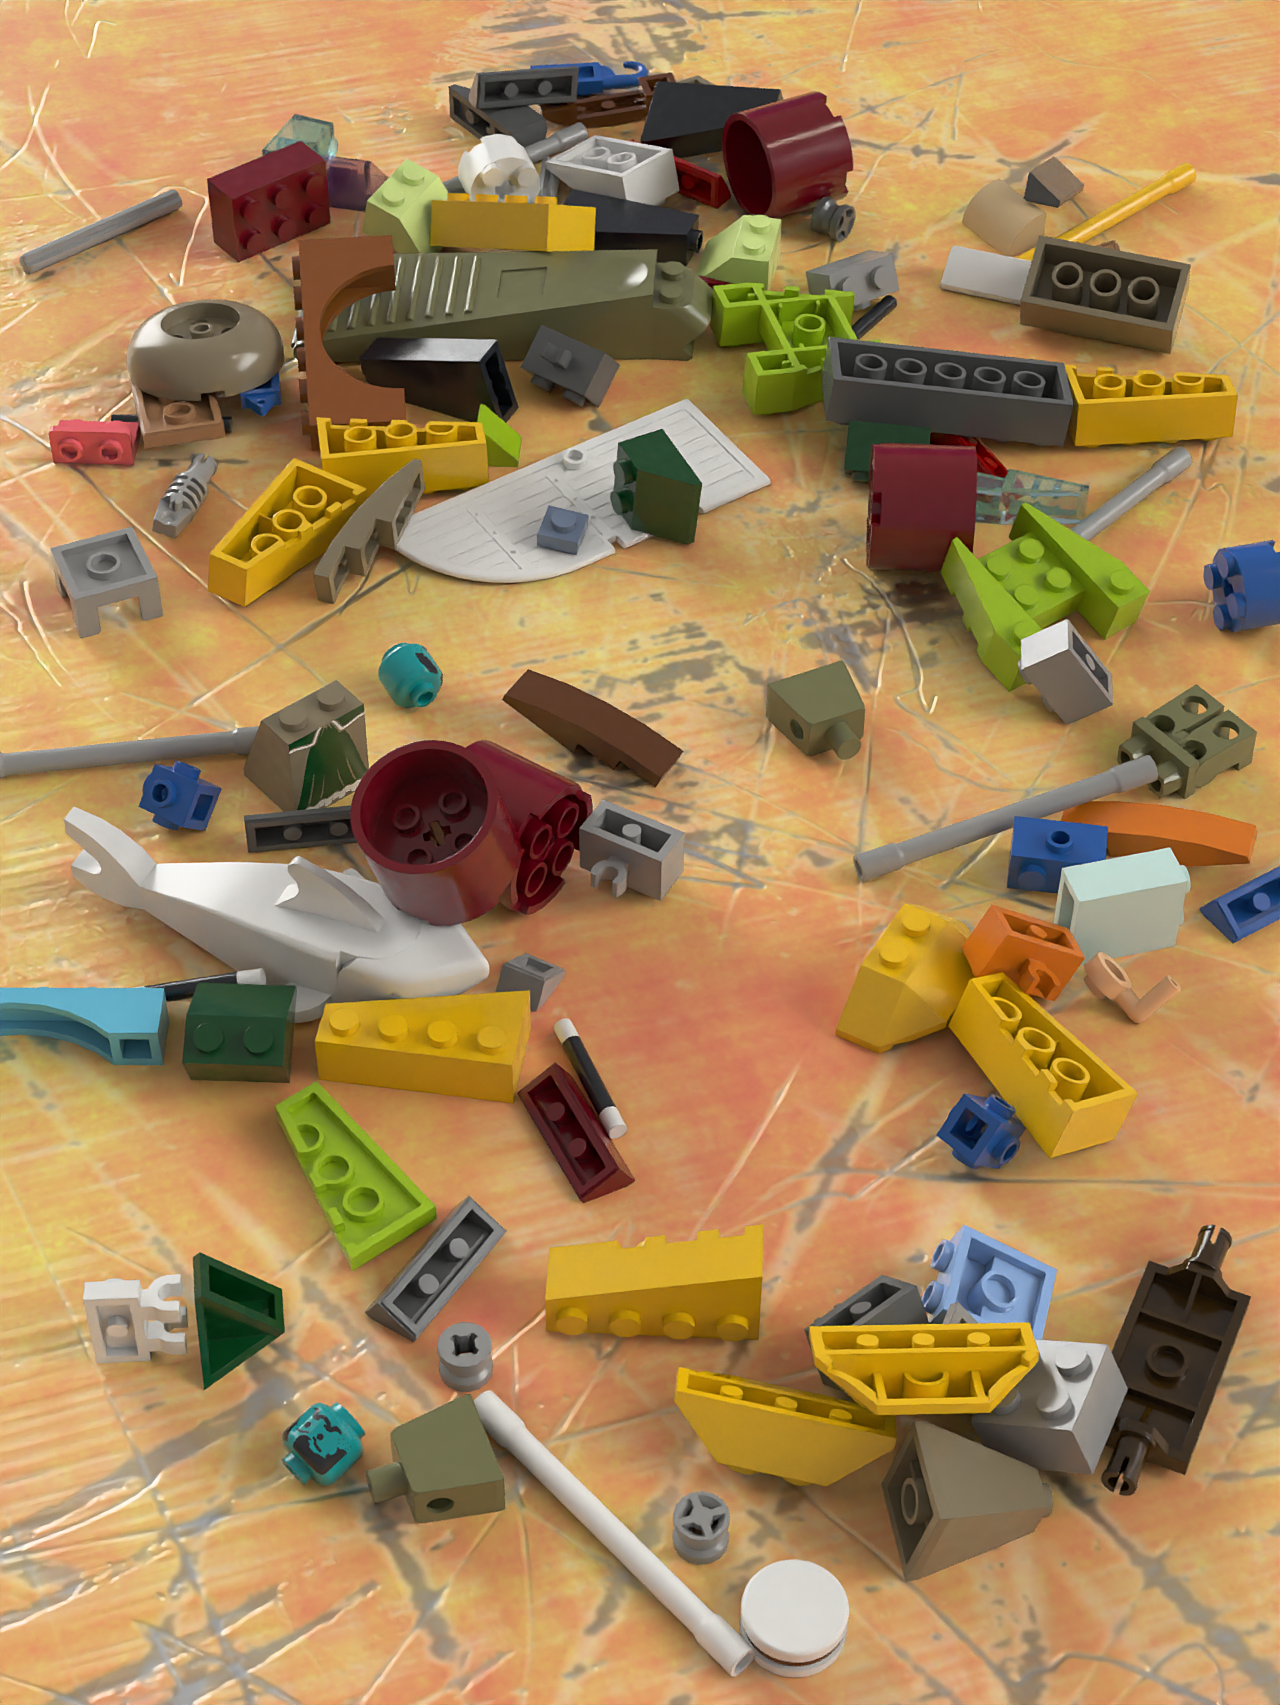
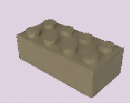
M1039 235L1020 300V324L1171 354L1189 289L1191 264Z

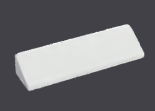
M953 246L949 253L940 288L1020 305L1032 261Z

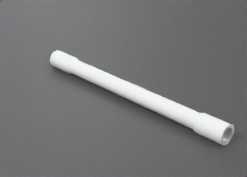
M485 1391L474 1400L485 1431L500 1446L507 1448L694 1634L696 1641L732 1677L739 1675L750 1665L756 1650L720 1615L713 1613L526 1429L524 1422L493 1391Z

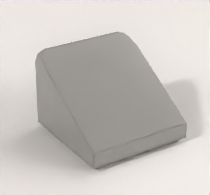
M524 953L502 965L496 992L530 990V1009L532 1012H536L544 1005L562 981L565 970Z

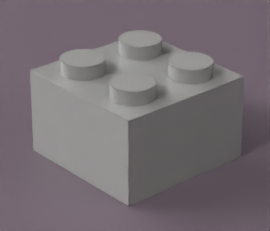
M1035 1339L1039 1350V1359L1036 1365L990 1413H975L971 1423L983 1446L1033 1466L1038 1470L1093 1475L1128 1390L1108 1344Z

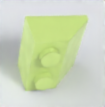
M406 159L367 200L363 233L368 236L392 235L393 250L399 253H439L444 246H430L432 200H447V193L449 192L438 175Z
M765 215L742 216L706 243L697 275L733 284L762 283L764 284V290L770 291L780 257L781 219L769 218Z

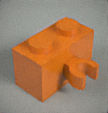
M992 904L962 947L975 978L1003 972L1025 994H1028L1030 997L1038 996L1049 1001L1056 1000L1085 959L1069 928Z

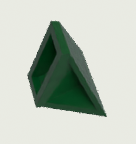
M199 1252L193 1257L194 1300L204 1390H206L285 1333L281 1288Z

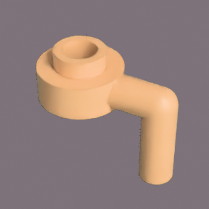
M1098 952L1084 965L1087 974L1084 982L1090 991L1101 1000L1108 997L1116 1001L1135 1023L1146 1021L1181 990L1176 980L1167 975L1145 996L1139 999L1131 990V981L1124 970L1107 954Z

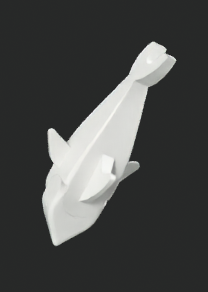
M73 807L64 818L66 834L83 848L71 865L72 876L106 900L125 907L144 909L237 971L263 968L266 976V985L296 986L297 996L294 1023L309 1022L322 1017L325 1005L329 1003L460 995L488 977L490 971L489 963L462 924L450 926L430 925L427 920L413 917L402 910L398 911L389 901L380 884L364 879L353 868L344 870L343 873L322 869L300 856L294 857L290 864L254 862L157 864L139 844L120 829L100 817Z

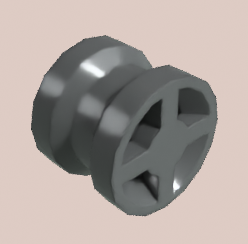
M828 196L823 197L813 211L811 228L819 234L829 233L830 238L841 242L848 237L854 226L855 208L847 204L837 205L836 200Z

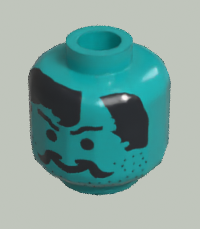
M399 643L388 649L383 655L378 669L379 680L395 704L403 708L425 707L436 698L443 683V673L427 649L416 643Z
M335 1402L331 1407L324 1403H315L283 1432L282 1442L288 1454L282 1459V1462L290 1473L303 1485L312 1478L320 1485L330 1486L362 1457L364 1449L360 1439L366 1434L356 1419L338 1402Z

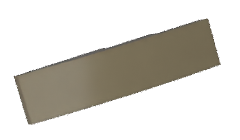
M413 459L386 480L353 513L333 539L313 573L318 601L334 604L349 573L365 577L380 546L397 548L425 490L421 460Z

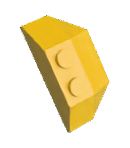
M904 903L862 962L837 1024L835 1035L880 1054L892 1049L894 1044L913 1041L946 1028L970 979L975 978L962 950L963 945L971 935L965 923L922 905Z
M1030 1322L809 1326V1338L815 1367L868 1413L875 1415L990 1413L1036 1365L1039 1359V1350Z
M678 1367L674 1402L715 1461L727 1465L738 1473L755 1474L762 1472L780 1476L785 1481L798 1486H809L812 1483L829 1486L895 1448L897 1433L896 1418L893 1415L871 1414L858 1403L729 1374L710 1371L696 1372L693 1369Z

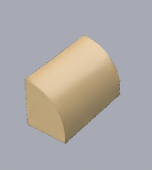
M997 179L985 185L975 194L965 210L962 224L1002 255L1014 257L1036 247L1039 235L1044 236L1046 213L1032 202L1025 201L1024 196L1001 179Z

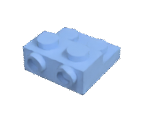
M963 1225L949 1241L943 1239L938 1244L930 1264L931 1268L939 1271L937 1281L933 1280L928 1285L921 1299L925 1312L928 1313L929 1324H942L950 1304L959 1302L978 1323L1030 1322L1034 1338L1042 1340L1057 1269L966 1225Z

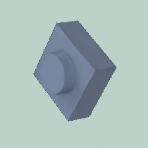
M549 505L537 534V546L577 555L588 527L589 515Z

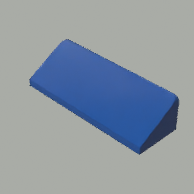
M1280 866L1212 900L1199 908L1201 913L1232 943L1279 920Z

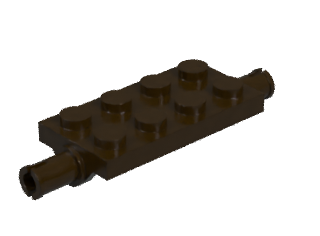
M1216 1225L1201 1227L1191 1257L1185 1259L1181 1264L1169 1268L1149 1261L1111 1352L1128 1388L1105 1446L1114 1450L1106 1470H1104L1101 1476V1482L1113 1493L1120 1475L1124 1474V1481L1119 1495L1130 1496L1134 1494L1146 1461L1186 1475L1251 1296L1231 1290L1223 1280L1220 1269L1226 1253L1232 1244V1237L1224 1228H1220L1217 1239L1213 1244L1210 1240Z

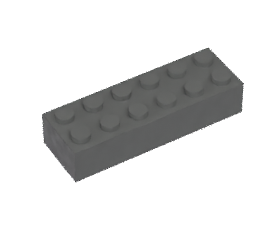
M829 337L821 375L826 421H832L844 426H848L850 420L931 428V433L961 435L968 438H990L1003 443L1009 441L1027 442L1040 447L1049 445L1063 446L1074 406L1065 365L1061 362Z

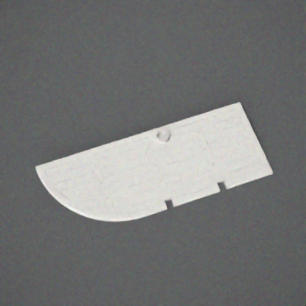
M685 399L413 514L395 550L424 567L449 576L480 582L519 583L548 579L583 568L614 554L615 548L611 544L616 541L625 549L654 535L631 529L622 515H617L612 507L610 494L614 489L615 479L613 464L617 459L618 442L660 429L665 431L702 482L699 512L701 514L770 485L771 481L692 402ZM549 505L589 515L588 527L577 555L537 546V534Z

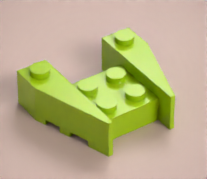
M751 282L713 286L712 314L709 325L719 346L737 347L742 344L764 342L769 350L746 353L742 393L752 414L771 415L779 412H788L822 401L821 375L829 337L858 340L851 327L855 300L854 292L825 289L824 295L799 294V287L785 286L784 292L764 290V284ZM879 339V340H869V341H871V342H880V343H881L880 339Z
M1027 502L1021 504L1008 536L1012 542L977 559L958 538H955L951 542L941 569V574L951 596L957 597L964 612L962 620L967 631H972L977 640L978 646L976 650L982 663L1009 692L1026 683L1018 667V661L1021 660L1022 639L1042 631L1045 627L1078 611L1105 640L1136 623L1150 593L1149 589L1122 561Z

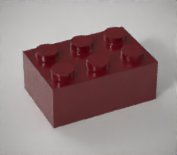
M302 141L207 179L214 243L238 263L331 223L326 160Z

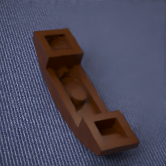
M672 72L639 77L638 90L578 99L576 102L539 104L538 108L541 115L547 121L563 126H571L578 122L582 123L585 128L616 126L647 117L657 81L676 82Z

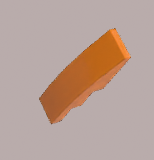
M1089 801L1064 810L1061 821L1108 826L1107 849L1110 857L1127 856L1170 847L1179 865H1184L1185 867L1250 864L1258 833L1256 825L1207 812L1159 804L1121 801Z

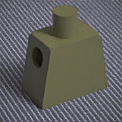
M842 660L767 684V719L805 755L814 756L833 749L840 759L846 760L859 752L861 748L860 739L864 733L865 706Z
M471 1394L463 1395L394 1428L390 1433L393 1463L366 1471L369 1491L375 1504L405 1495L415 1522L421 1524L498 1512L505 1509L504 1477Z

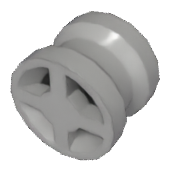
M461 1322L445 1329L439 1337V1373L442 1381L449 1388L456 1391L470 1392L484 1386L492 1376V1341L489 1333L483 1327L474 1323ZM464 1351H468V1352H469V1353H461L460 1355H457V1354L460 1353V1352H464Z
M704 1491L692 1492L682 1497L676 1504L673 1513V1544L676 1552L687 1562L698 1565L710 1564L720 1559L726 1552L729 1543L728 1528L730 1514L727 1505L720 1497ZM693 1527L697 1530H701L703 1535L694 1533Z

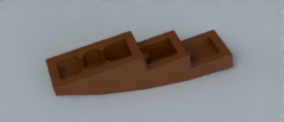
M529 669L502 698L505 703L572 753L581 745L614 770L622 762L654 787L661 782L684 752L644 723L611 704L565 682Z

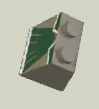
M335 680L264 718L260 722L243 768L244 775L283 812L326 808L355 792L361 778L369 769L364 704L341 683Z

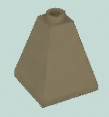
M913 1421L881 1484L905 1582L921 1579L1033 1533L1042 1517L1050 1516L1053 1507L1051 1488L1047 1483H1041L1037 1468L926 1421Z

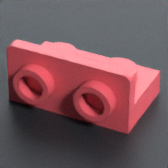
M80 419L60 420L58 426H51L49 430L53 463L134 465L141 437L139 422H123L119 420L110 422L83 421Z

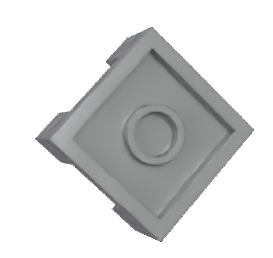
M133 527L50 548L57 589L62 598L67 596L70 598L74 624L81 639L101 632L97 607L138 596L141 617L144 621L163 616L158 577Z

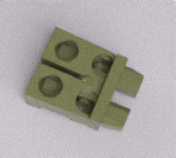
M1196 684L1150 713L1146 718L1141 717L1134 721L1131 737L1119 746L1117 761L1120 765L1146 755L1151 756L1157 767L1158 780L1147 784L1149 790L1159 798L1175 791L1183 799H1186L1194 794L1195 788L1207 785L1216 775L1228 768L1234 767L1239 771L1251 764L1257 731L1229 709L1224 712L1225 706ZM1199 704L1206 708L1204 713L1197 714ZM1230 728L1238 734L1236 738L1229 739Z

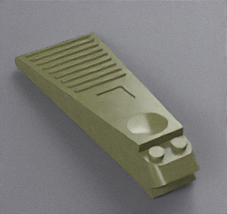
M657 250L394 254L396 291H387L367 296L344 309L329 326L324 337L323 346L333 362H359L360 356L377 337L490 339L498 341L503 360H524L541 325L603 351L612 359L689 361L693 358L694 339L703 333L710 323L713 289L693 270L679 262L657 263ZM299 310L298 317H303L302 310ZM295 325L291 347L294 349V357L298 360L297 348H304L305 345L304 341H297Z

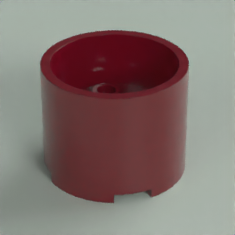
M812 91L730 115L727 119L722 137L723 160L732 192L746 215H765L769 218L777 219L815 208L823 197L828 196L838 201L845 198L849 191L845 186L847 172L853 171L851 143L841 115L833 116L825 104L827 103V96L823 93Z
M902 443L872 444L868 484L866 566L869 569L941 572L951 542L955 538H958L973 554L977 501V456L975 446Z
M424 740L409 743L390 751L376 761L367 770L356 787L350 811L353 834L384 893L398 911L402 910L413 917L427 920L430 925L450 926L476 919L490 911L500 902L498 897L509 885L515 870L519 871L521 844L491 771L475 753L461 745L447 741Z
M476 741L466 748L481 758L491 771L521 844L519 871L515 870L509 885L498 897L499 903L514 911L530 915L545 907L565 885L564 878L560 876L570 863L574 849L580 851L579 828L593 812L592 798L590 794L582 790L579 784L492 741Z

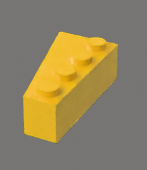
M447 193V200H432L430 246L550 252L594 251L596 207L557 205L558 197L535 196L534 204L528 203V196L505 195V203L498 202V195L476 194V201H469L470 194Z
M1065 365L1074 404L1068 430L1075 446L1096 448L1106 444L1134 446L1140 442L1161 441L1163 443H1176L1179 440L1192 439L1214 441L1218 438L1233 437L1238 394L1228 375L1175 372L1173 379L1153 372L1154 370L1138 369V373L1135 376L1113 374V368L1097 367L1096 374L1077 372V365Z
M316 417L322 470L367 488L366 498L370 497L386 480L413 459L422 461L425 482L423 494L425 495L450 489L468 491L489 483L487 444L482 423L429 421L425 428H417L414 424L408 423L407 420H392L391 424L387 427L368 426L367 419H350V426L332 425L331 418Z
M293 458L209 553L208 591L246 607L325 553L353 513L366 501L367 488Z
M1003 972L970 979L948 1026L1004 1100L1016 1109L1015 1114L1049 1159L1114 1140L1138 1093L1028 994H1025Z
M530 990L326 1004L315 1038L319 1080L514 1104L531 1031Z
M764 1224L744 1226V1235L721 1237L719 1229L697 1231V1240L669 1243L665 1235L645 1237V1241L640 1242L636 1247L623 1248L616 1240L550 1247L545 1294L546 1331L562 1332L567 1335L600 1333L615 1334L620 1337L648 1335L668 1336L672 1339H687L689 1337L721 1338L730 1342L743 1339L759 1340Z

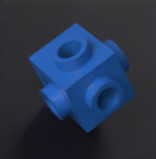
M175 761L173 767L155 764L152 772L144 781L143 795L138 807L153 813L152 821L165 828L178 831L180 826L206 831L222 788L199 778L201 770L180 761Z
M964 1093L950 1111L948 1118L936 1136L952 1147V1155L966 1166L975 1170L979 1166L999 1169L1001 1165L1008 1163L1018 1152L1021 1144L1019 1139L1026 1130V1127L1013 1117L1016 1109L999 1096L990 1094L986 1098Z

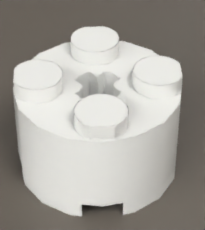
M502 134L484 136L481 138L482 143L475 146L469 154L467 150L463 153L458 165V177L466 194H470V201H476V194L498 195V202L505 203V195L528 196V203H534L535 196H538L540 191V177L524 147L518 144L515 138Z

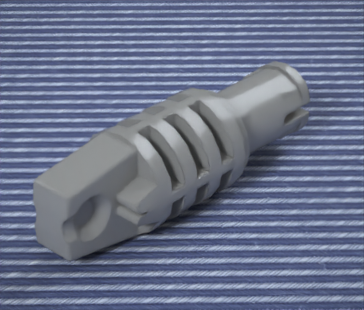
M196 454L186 472L175 476L164 496L160 499L154 516L152 531L164 534L170 538H176L193 520L207 497V484L218 469L214 458L208 455L205 462L202 463L205 454Z

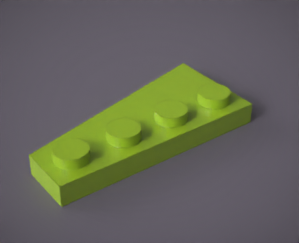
M317 1081L275 1105L277 1120L352 1271L437 1219L436 1205Z

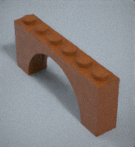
M392 235L298 240L299 256L292 257L293 280H301V286L294 287L295 310L303 311V317H295L297 341H304L305 347L297 348L299 372H306V379H299L300 403H308V410L301 411L302 435H310L312 451L320 450L316 417L331 418L332 425L350 426V419H367L368 426L387 427L391 424L392 420H406L404 388L374 386L351 377L331 360L323 346L324 337L329 326L344 309L367 296L387 291H396Z

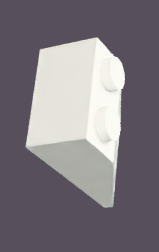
M594 135L545 162L546 169L575 190L654 206L663 204L667 197L679 191L673 150Z

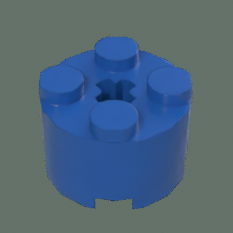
M1274 540L1219 549L1213 558V563L1204 566V583L1207 589L1212 590L1215 603L1213 619L1219 630L1228 629L1231 632H1238L1280 624V552L1276 553L1273 549Z

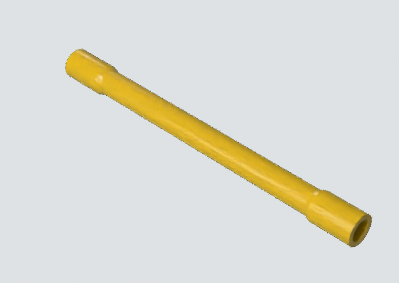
M1183 163L1163 174L1160 179L1056 238L1084 243L1161 198L1174 194L1196 180V170L1190 163ZM1036 247L1016 258L1032 261Z

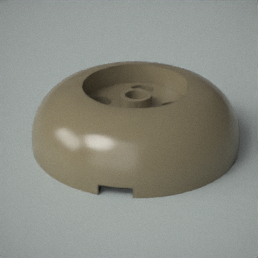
M223 299L187 301L172 305L153 314L134 332L129 342L126 356L129 378L138 389L156 397L180 401H201L200 393L224 390L225 397L252 390L274 377L282 368L285 360L284 346L280 333L265 314L249 305Z

